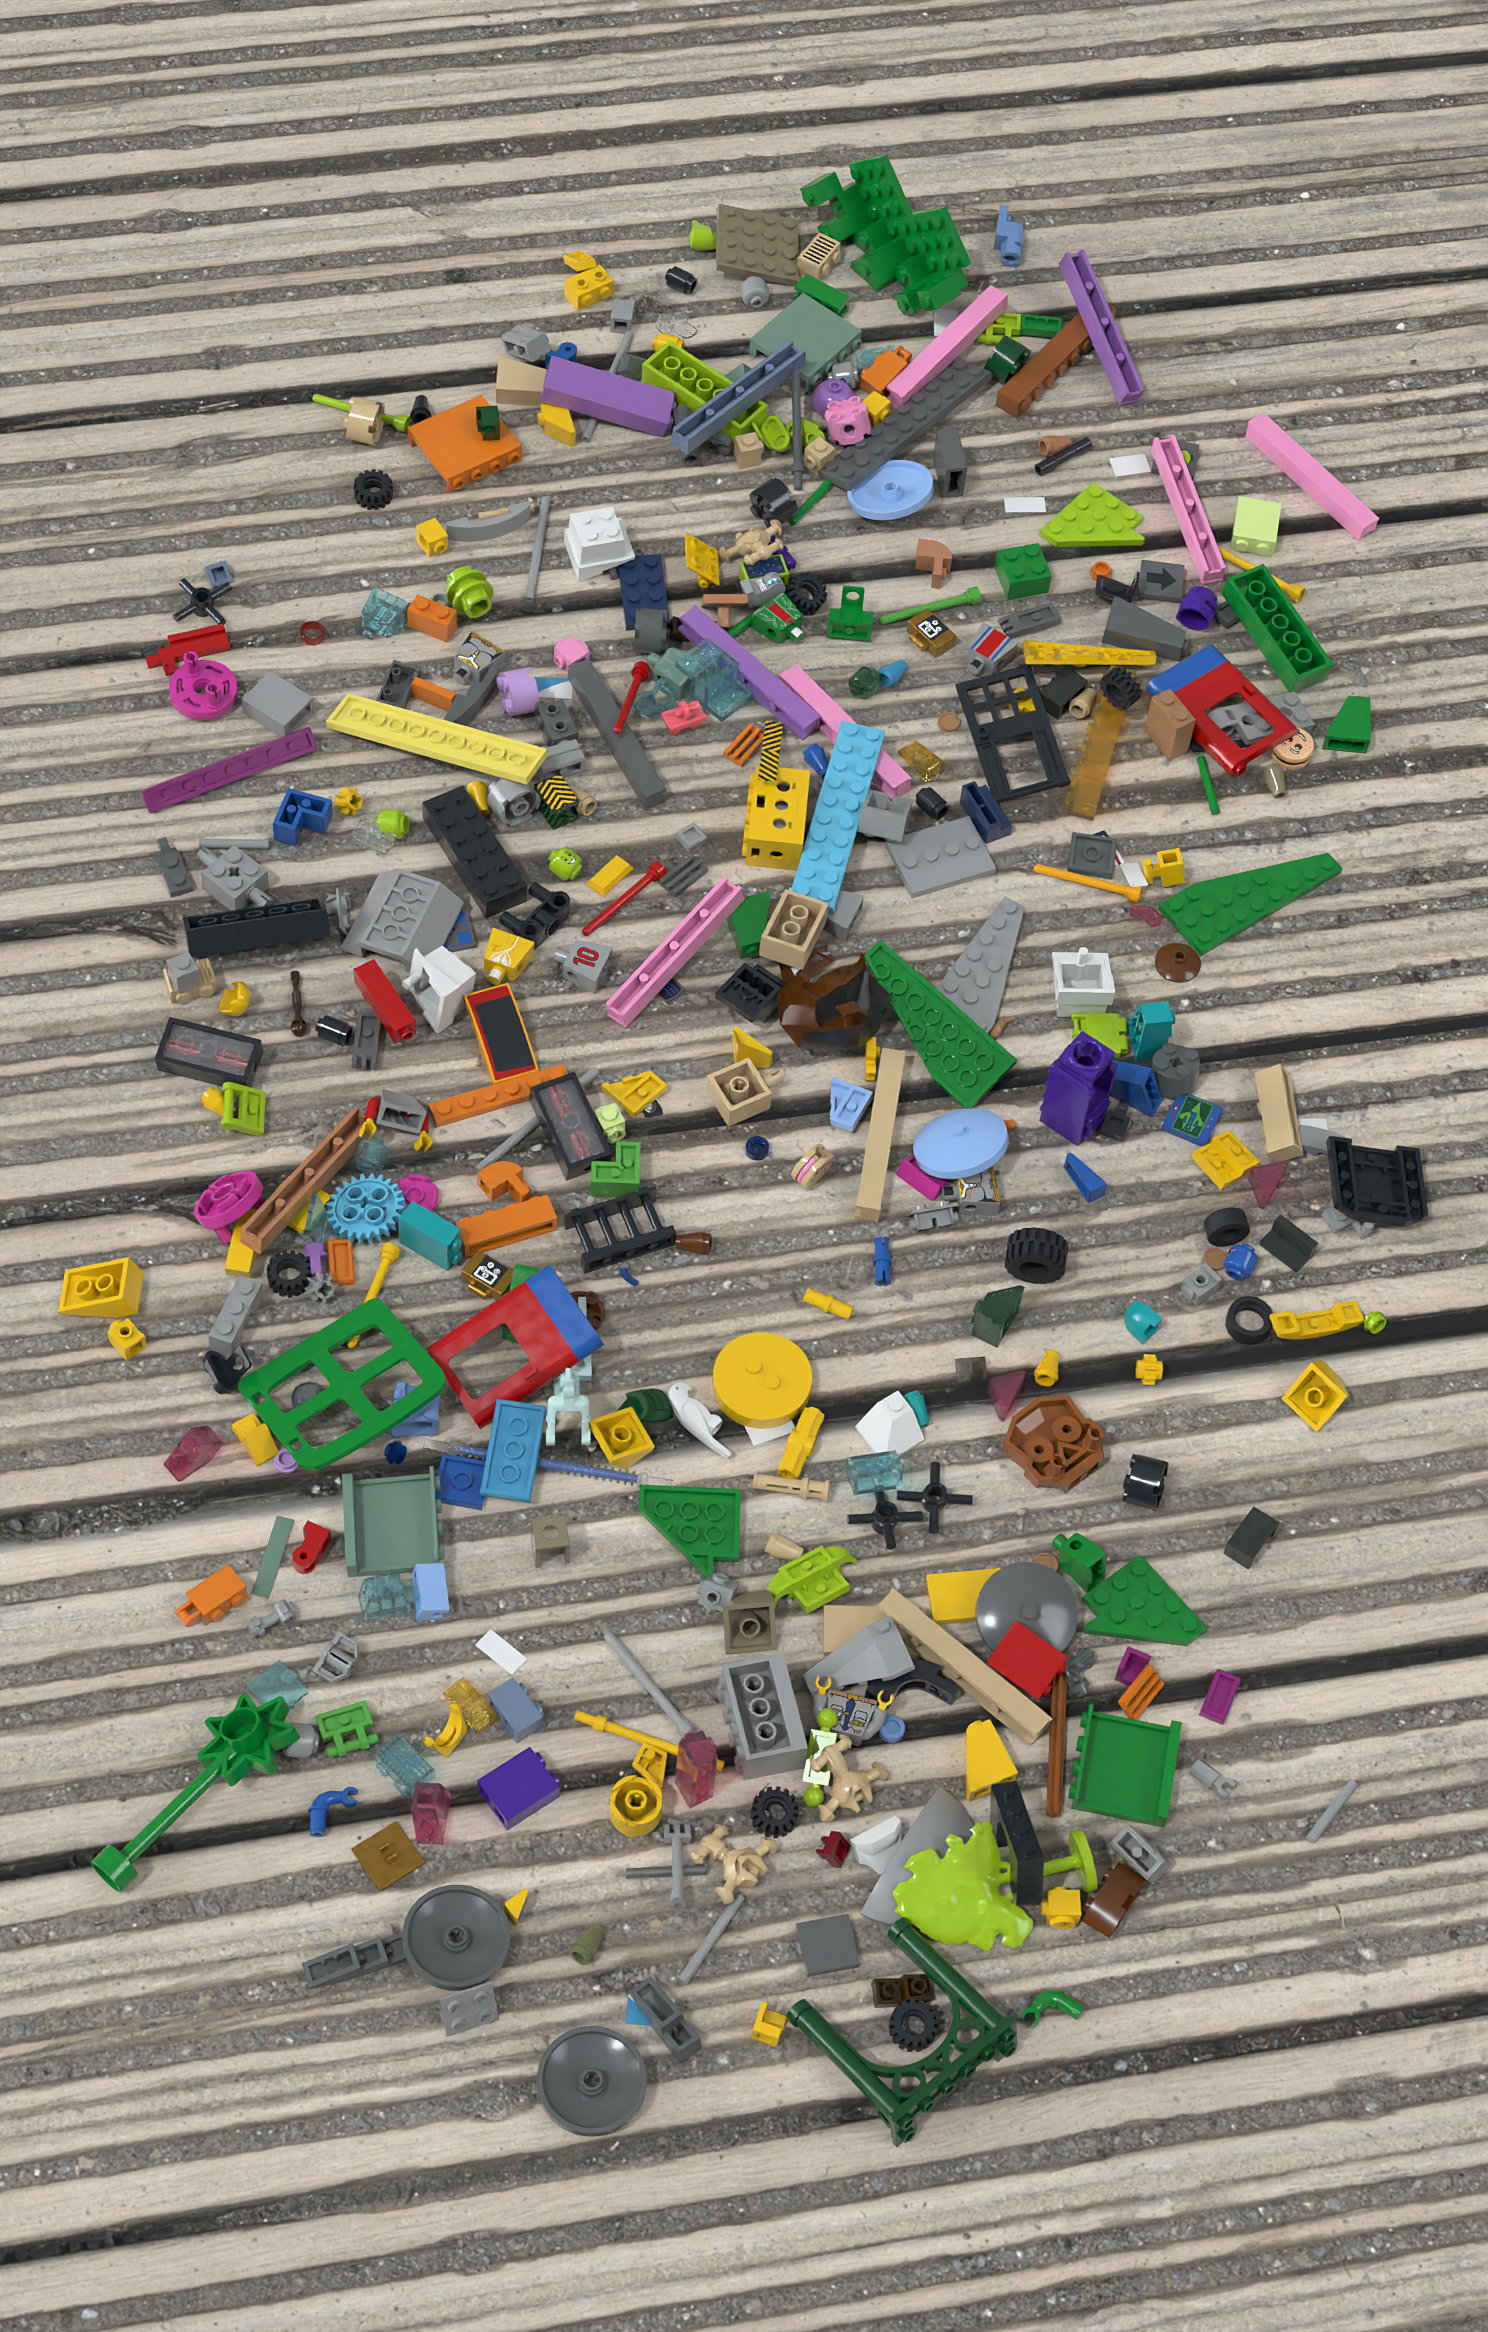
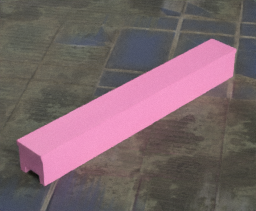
M990 285L886 386V389L890 391L886 398L891 401V404L897 408L905 404L914 394L945 370L1007 309L1008 294Z
M1264 412L1248 421L1245 437L1358 541L1362 540L1365 534L1375 532L1379 517Z
M1170 435V439L1159 440L1156 437L1153 441L1151 453L1159 469L1160 477L1202 585L1222 582L1226 567L1175 435Z
M796 663L779 675V678L786 686L821 716L819 730L834 745L841 721L857 724ZM881 748L872 782L883 793L889 794L888 798L892 801L893 795L902 796L906 792H910L912 778Z
M724 876L606 1002L607 1016L626 1028L745 900L742 887L739 885L736 887Z

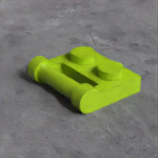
M233 1082L224 1083L222 1085L224 1115L221 1119V1128L260 1137L264 1133L265 1091ZM234 1095L239 1096L238 1119L233 1118Z

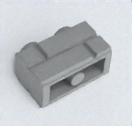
M517 325L511 331L503 334L501 338L507 354L530 362H534L540 356L550 352L547 335L532 328Z
M576 739L571 741L562 740L557 745L551 747L542 746V748L547 749L548 756L537 770L541 782L559 774L565 777L585 771V756Z
M1129 1824L1110 1843L1149 1882H1157L1172 1865L1135 1827Z

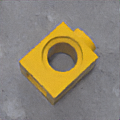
M436 518L416 525V540L429 558L448 550V534Z

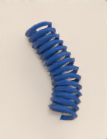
M620 1268L622 1278L631 1285L638 1286L639 1281L628 1274L627 1268Z

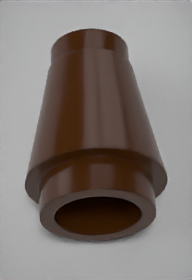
M705 1231L677 1235L676 1249L705 1255V1253L711 1252L712 1235Z

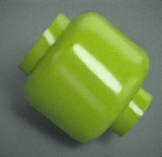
M384 809L374 819V829L378 831L382 839H402L409 831V818L405 816L402 810Z

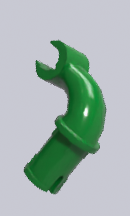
M1063 1989L1062 1991L1047 1990L1037 1995L1030 2007L1022 2012L1021 2024L1025 2017L1034 2016V2022L1030 2029L1035 2028L1038 2025L1040 2013L1049 2006L1053 2009L1058 2008L1077 2020L1085 2005L1066 1995Z

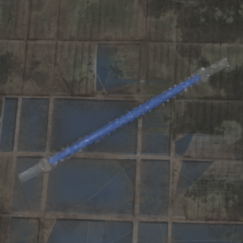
M424 1439L423 1449L447 1452L448 1455L454 1456L459 1454L460 1457L466 1455L467 1458L473 1456L474 1459L481 1458L482 1461H485L488 1451L486 1446L480 1448V1445L473 1447V1444L466 1446L465 1442L460 1445L458 1441L453 1440L448 1443ZM543 1455L538 1458L537 1462L539 1471L545 1468L546 1472L551 1469L553 1473L559 1471L560 1474L567 1472V1475L574 1473L575 1477L577 1474H580L582 1478L584 1475H587L589 1479L594 1476L595 1480H598V1478H602V1481L609 1479V1482L616 1480L617 1484L623 1481L624 1485L629 1482L631 1486L637 1484L640 1487V1484L672 1486L673 1483L671 1479L648 1476L646 1472L636 1474V1471L629 1473L628 1469L622 1472L621 1468L616 1471L614 1467L611 1469H607V1466L600 1468V1465L593 1467L592 1463L590 1466H586L585 1462L583 1465H580L578 1461L573 1464L571 1460L569 1462H565V1459L558 1461V1458L551 1460L549 1456L547 1459H544Z

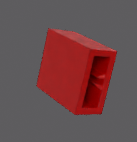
M1016 1620L985 1662L1036 1699H1039L1040 1696L1044 1698L1053 1687L1050 1682L1055 1674L1060 1676L1068 1665L1065 1662L1067 1659L1066 1655Z

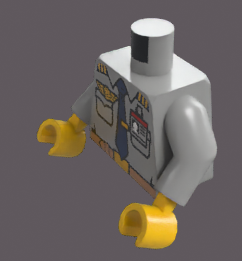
M819 1675L816 1677L815 1683L818 1691L815 1693L814 1714L817 1719L818 1712L824 1708H830L836 1712L837 1723L830 1729V1732L838 1734L837 1742L841 1740L840 1735L844 1734L852 1741L851 1745L860 1746L862 1740L870 1739L882 1728L888 1712L886 1707L894 1701L893 1693L891 1694L890 1701L885 1702L882 1700L884 1690L879 1692L877 1699L880 1704L877 1705L876 1700L829 1689L827 1693L826 1689L831 1685L830 1677L828 1676V1683L825 1686H821L818 1683ZM848 1748L841 1752V1754H847Z

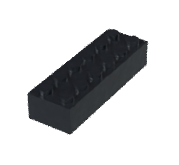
M463 785L422 802L423 820L486 919L527 902V885Z
M322 897L183 917L186 945L191 957L195 959H204L210 954L217 953L220 956H225L237 950L251 952L255 948L263 946L271 949L283 943L297 945L302 943L303 940L310 939L317 942L325 940V937H330L327 908Z

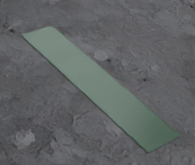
M281 1516L276 1517L252 1595L269 1598L294 1519Z

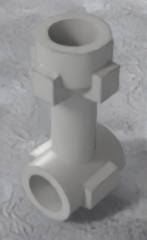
M285 1599L280 1600L273 1605L275 1612L260 1620L256 1616L251 1618L250 1622L246 1625L252 1637L254 1638L257 1635L261 1637L265 1634V1628L278 1621H281L283 1625L292 1623L296 1616L291 1603H287Z

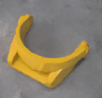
M455 1703L450 1704L448 1707L450 1716L441 1735L435 1741L428 1736L423 1739V1743L427 1747L447 1758L467 1733V1726L460 1711L461 1708Z

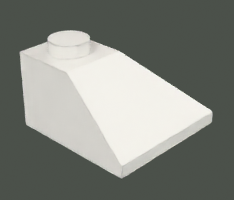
M899 1391L879 1401L855 1426L857 1432L883 1465L893 1461L925 1440L913 1409Z

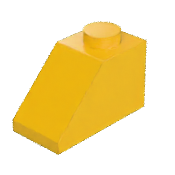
M548 403L540 404V413H537V420L539 426H543L544 433L570 447L575 446V429L569 410Z

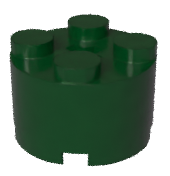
M1004 336L995 346L992 358H988L984 369L990 371L992 377L1006 384L1026 364L1025 361L1029 357L1031 350L1011 337Z

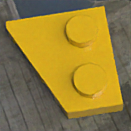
M647 1071L637 1076L624 1077L621 1082L609 1085V1082L603 1083L601 1090L635 1118L667 1091L668 1085L652 1071Z

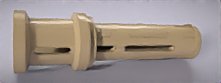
M754 1474L753 1489L797 1494L802 1499L810 1497L822 1499L823 1502L828 1501L830 1480L826 1479L823 1482L810 1480L809 1477H802V1480Z

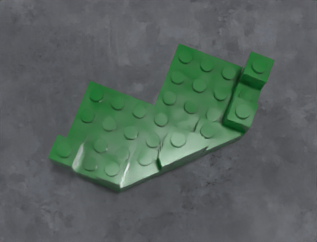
M887 154L855 160L849 163L850 174L855 181L844 187L841 186L836 172L824 174L800 188L803 201L807 204L808 208L819 206L828 200L830 202V208L835 216L817 226L819 232L838 242L848 238L865 253L851 261L850 268L877 292L895 281L905 288L895 295L897 306L903 315L915 313L921 308H924L925 311L937 310L962 295L960 290L969 285L962 268H966L972 263L947 206L912 212Z

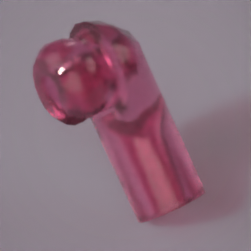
M1131 905L1130 916L1142 917L1152 927L1158 926L1161 923V916L1153 907Z

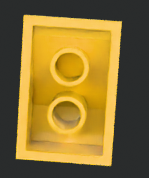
M130 1257L65 1270L58 1312L63 1315L120 1318L138 1314L144 1272Z

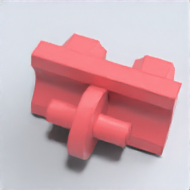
M698 700L688 704L685 701H681L678 704L679 707L661 713V718L672 736L680 734L682 729L688 727L692 729L698 728L702 722L707 721V715L703 712Z

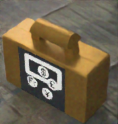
M928 608L908 620L907 632L910 634L909 640L921 651L926 649L934 658H937L955 646L956 635Z
M477 1250L461 1270V1280L469 1284L468 1291L481 1299L487 1300L488 1297H491L494 1300H498L510 1291L514 1271Z

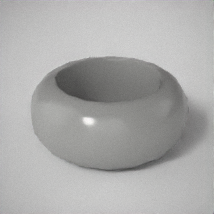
M434 594L430 598L433 601H444L443 605L449 607L450 602L444 594Z

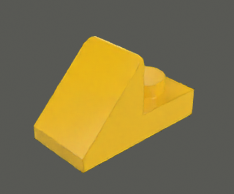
M254 1413L232 1424V1430L257 1467L272 1460L279 1452L265 1423L261 1424Z

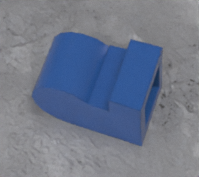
M564 342L556 352L550 350L545 355V368L547 369L551 356L576 363V345L571 342Z

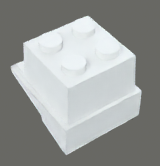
M613 507L570 514L569 527L565 529L564 543L578 582L603 574L604 570L635 559V554L622 518L616 517Z
M443 946L425 957L416 948L413 952L410 976L402 982V986L405 989H410L424 1010L423 1016L438 1034L451 1025L454 1017L466 1008L463 995L473 993L476 973L470 966L464 964L454 953L449 952Z
M1081 947L1078 953L1052 952L1057 1017H1071L1072 1013H1105L1107 1006L1112 1005L1115 996L1108 953H1088V949L1085 947Z

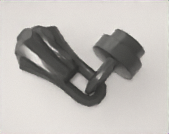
M1079 1648L1075 1657L1065 1668L1066 1677L1071 1684L1068 1689L1076 1697H1081L1090 1691L1088 1687L1090 1684L1087 1678H1082L1079 1674L1082 1670L1093 1666L1094 1653L1089 1648ZM1076 1676L1078 1681L1074 1682L1072 1677Z

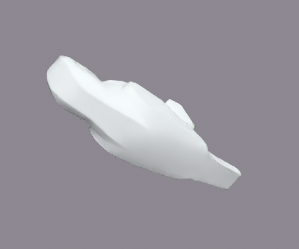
M683 1382L675 1383L669 1389L667 1397L681 1425L705 1445L726 1459H730L731 1452L713 1438L723 1423L722 1419L718 1415H711L703 1404L688 1397V1393H691L692 1390L690 1386Z

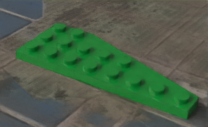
M1329 853L1315 855L1194 883L1160 903L1158 910L1196 952L1203 956L1341 874L1343 868Z

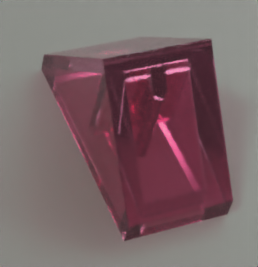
M1280 1161L1252 1167L1249 1182L1259 1208L1265 1209L1285 1175L1288 1162Z
M1024 1370L989 1379L987 1392L996 1414L1002 1422L1005 1421L1024 1384L1027 1373Z

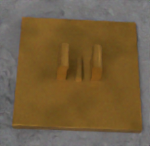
M397 1821L351 1848V1851L380 1892L425 1864Z

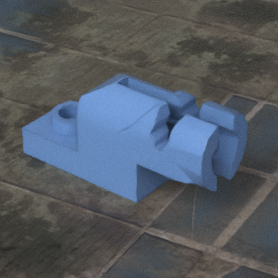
M1000 205L993 249L1000 250L1001 263L1007 267H1017L1021 259L1025 237L1022 224L1010 222L1011 215H1007L1009 206Z

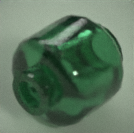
M860 667L848 680L850 693L856 698L869 699L881 687L879 672L873 667Z

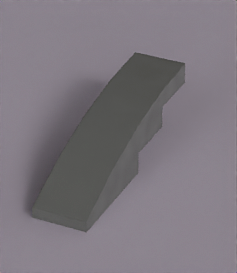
M490 666L482 682L473 680L466 696L456 694L444 720L465 726L473 719L489 700L496 688L499 669Z
M402 1931L384 1939H381L379 1936L356 1946L351 1943L301 1963L309 1988L314 1989L336 1984L407 1961L403 1952Z

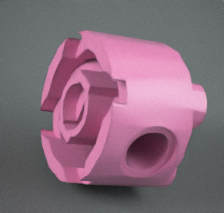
M852 396L847 400L832 401L827 404L828 409L825 412V420L832 442L839 441L840 445L854 444L862 441L866 433L868 435L871 433L872 427L865 403L861 401L859 396Z

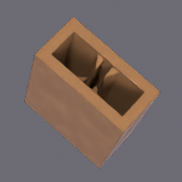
M1168 689L1151 698L1144 731L1166 758L1171 761L1188 753L1196 719L1172 690Z

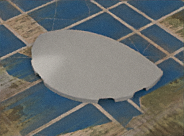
M939 1787L927 1802L883 1871L860 1915L869 1920L892 1926L897 1920L902 1918L900 1914L895 1913L894 1909L898 1907V1904L893 1897V1891L899 1882L908 1881L909 1878L914 1876L909 1869L904 1868L908 1859L927 1848H934L940 1859L944 1858L946 1851L950 1848L945 1841L949 1834L961 1837L964 1844L968 1842L973 1834L970 1829L974 1827V1824L971 1822L964 1807L949 1792Z

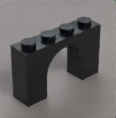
M1017 1781L992 1784L990 1823L993 1826V1834L998 1848L1008 1846L1010 1889L1016 1906L1040 1903L1043 1898L1044 1856Z

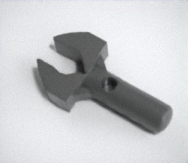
M721 432L716 437L711 436L703 442L716 446L718 453L721 455H727L734 448L729 445L732 439Z

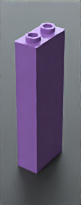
M551 356L540 398L541 402L659 437H664L666 429H671L673 418L670 417V414H672L673 409L676 407V402L673 401L675 392L555 356Z

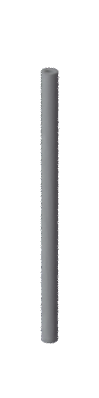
M626 331L609 373L617 375L622 356L627 352L634 334L632 331ZM589 417L581 436L583 442H589L598 418Z
M592 1067L578 1079L582 1088L600 1074L596 1067ZM535 1115L474 1167L475 1170L479 1172L490 1164L495 1163L540 1125L537 1116Z

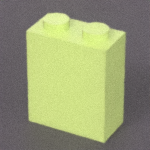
M1239 496L1230 549L1273 556L1282 503Z

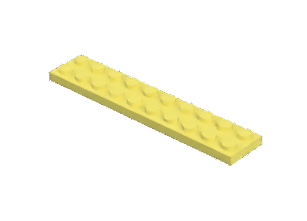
M349 693L326 720L327 728L526 785L548 756L547 749Z

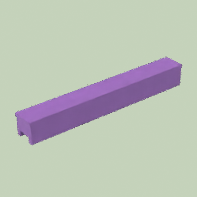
M1084 249L1076 254L1067 252L1058 264L1120 406L1139 402V398L1145 389Z
M693 605L690 610L680 617L682 625L678 627V630L796 736L804 740L812 732L819 729L821 716L699 607Z

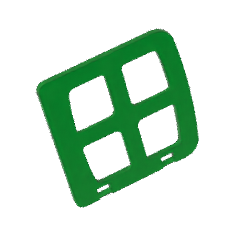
M374 1298L241 1379L238 1383V1389L283 1447L291 1454L296 1463L304 1470L315 1471L323 1469L365 1446L423 1408L443 1392L446 1387V1377L442 1369L383 1301ZM372 1328L379 1329L393 1345L391 1349L353 1372L344 1371L329 1353V1351ZM401 1361H407L421 1377L422 1383L387 1409L378 1411L361 1391L362 1386ZM310 1363H313L328 1380V1388L290 1412H282L269 1396L270 1392ZM261 1395L265 1401L258 1405L254 1399ZM338 1401L346 1402L362 1421V1424L319 1448H312L299 1433L297 1427ZM299 1441L303 1447L296 1451L291 1445Z

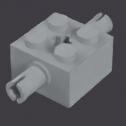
M235 845L220 857L206 846L202 847L205 852L201 849L198 851L197 859L208 866L201 872L203 889L229 910L243 909L252 901L258 906L273 904V898L264 893L269 887L268 871Z

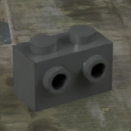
M563 699L537 706L535 722L537 728L543 731V740L546 746L557 745L562 740L571 741L576 739L578 742L579 732Z

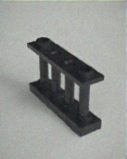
M656 1186L642 1187L636 1192L582 1209H572L564 1214L565 1230L575 1227L584 1247L585 1253L581 1254V1267L584 1274L675 1245L676 1231L674 1226H662L652 1204L656 1202ZM643 1206L654 1231L640 1234L630 1212L631 1209ZM621 1213L631 1238L617 1241L607 1217ZM598 1220L608 1243V1246L598 1249L594 1248L584 1225Z

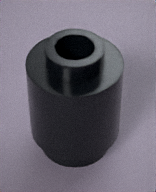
M677 266L668 269L665 275L667 286L684 294H691L697 285V278L692 273Z
M922 788L916 794V805L930 818L939 820L947 813L949 809L946 805L947 802L933 788Z
M328 1015L319 1018L315 1028L319 1038L338 1045L341 1043L346 1045L350 1040L353 1030L351 1026H348L347 1022Z

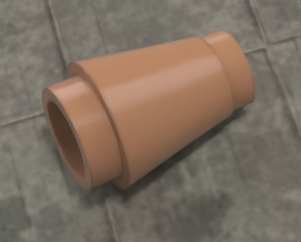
M1068 435L1044 436L1039 440V451L1043 456H1053L1069 448L1071 439Z

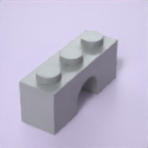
M239 1275L208 1335L210 1350L230 1356L239 1347L243 1339V1328L248 1316L254 1317L264 1298L262 1283Z

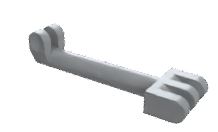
M664 1824V1843H672L673 1891L670 1894V1907H675V1903H680V1907H686V1894L683 1891L682 1843H690V1824H685L684 1833H680V1824H674V1833H669V1824Z

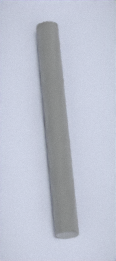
M735 1894L734 1901L726 1907L680 1974L678 1981L681 1984L687 1985L744 1902L745 1898L742 1895Z

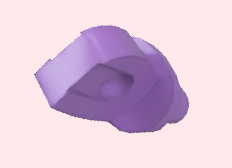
M309 1243L304 1246L305 1253H303V1258L307 1257L308 1262L311 1263L312 1277L316 1276V1271L321 1273L320 1262L328 1258V1253L324 1251L323 1243Z

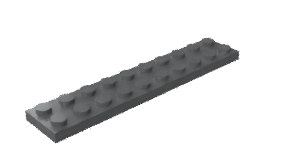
M959 359L914 394L905 404L900 405L889 416H886L883 421L873 426L869 435L866 433L862 441L850 444L836 455L833 461L827 462L823 469L817 470L819 478L828 479L832 484L851 491L992 379V373Z

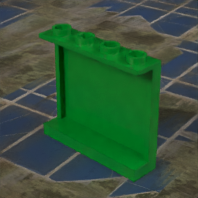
M1089 1704L1087 1713L1082 1712L1080 1727L1084 1728L1083 1736H1078L1076 1751L1080 1752L1079 1760H1074L1072 1775H1076L1075 1784L1071 1783L1068 1799H1073L1071 1809L1164 1828L1168 1819L1182 1722L1172 1720L1170 1726H1164L1093 1711L1094 1704Z

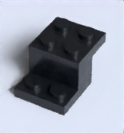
M744 963L715 992V998L751 1023L756 1019L766 1023L779 1010L777 993L788 984L758 963L753 968Z

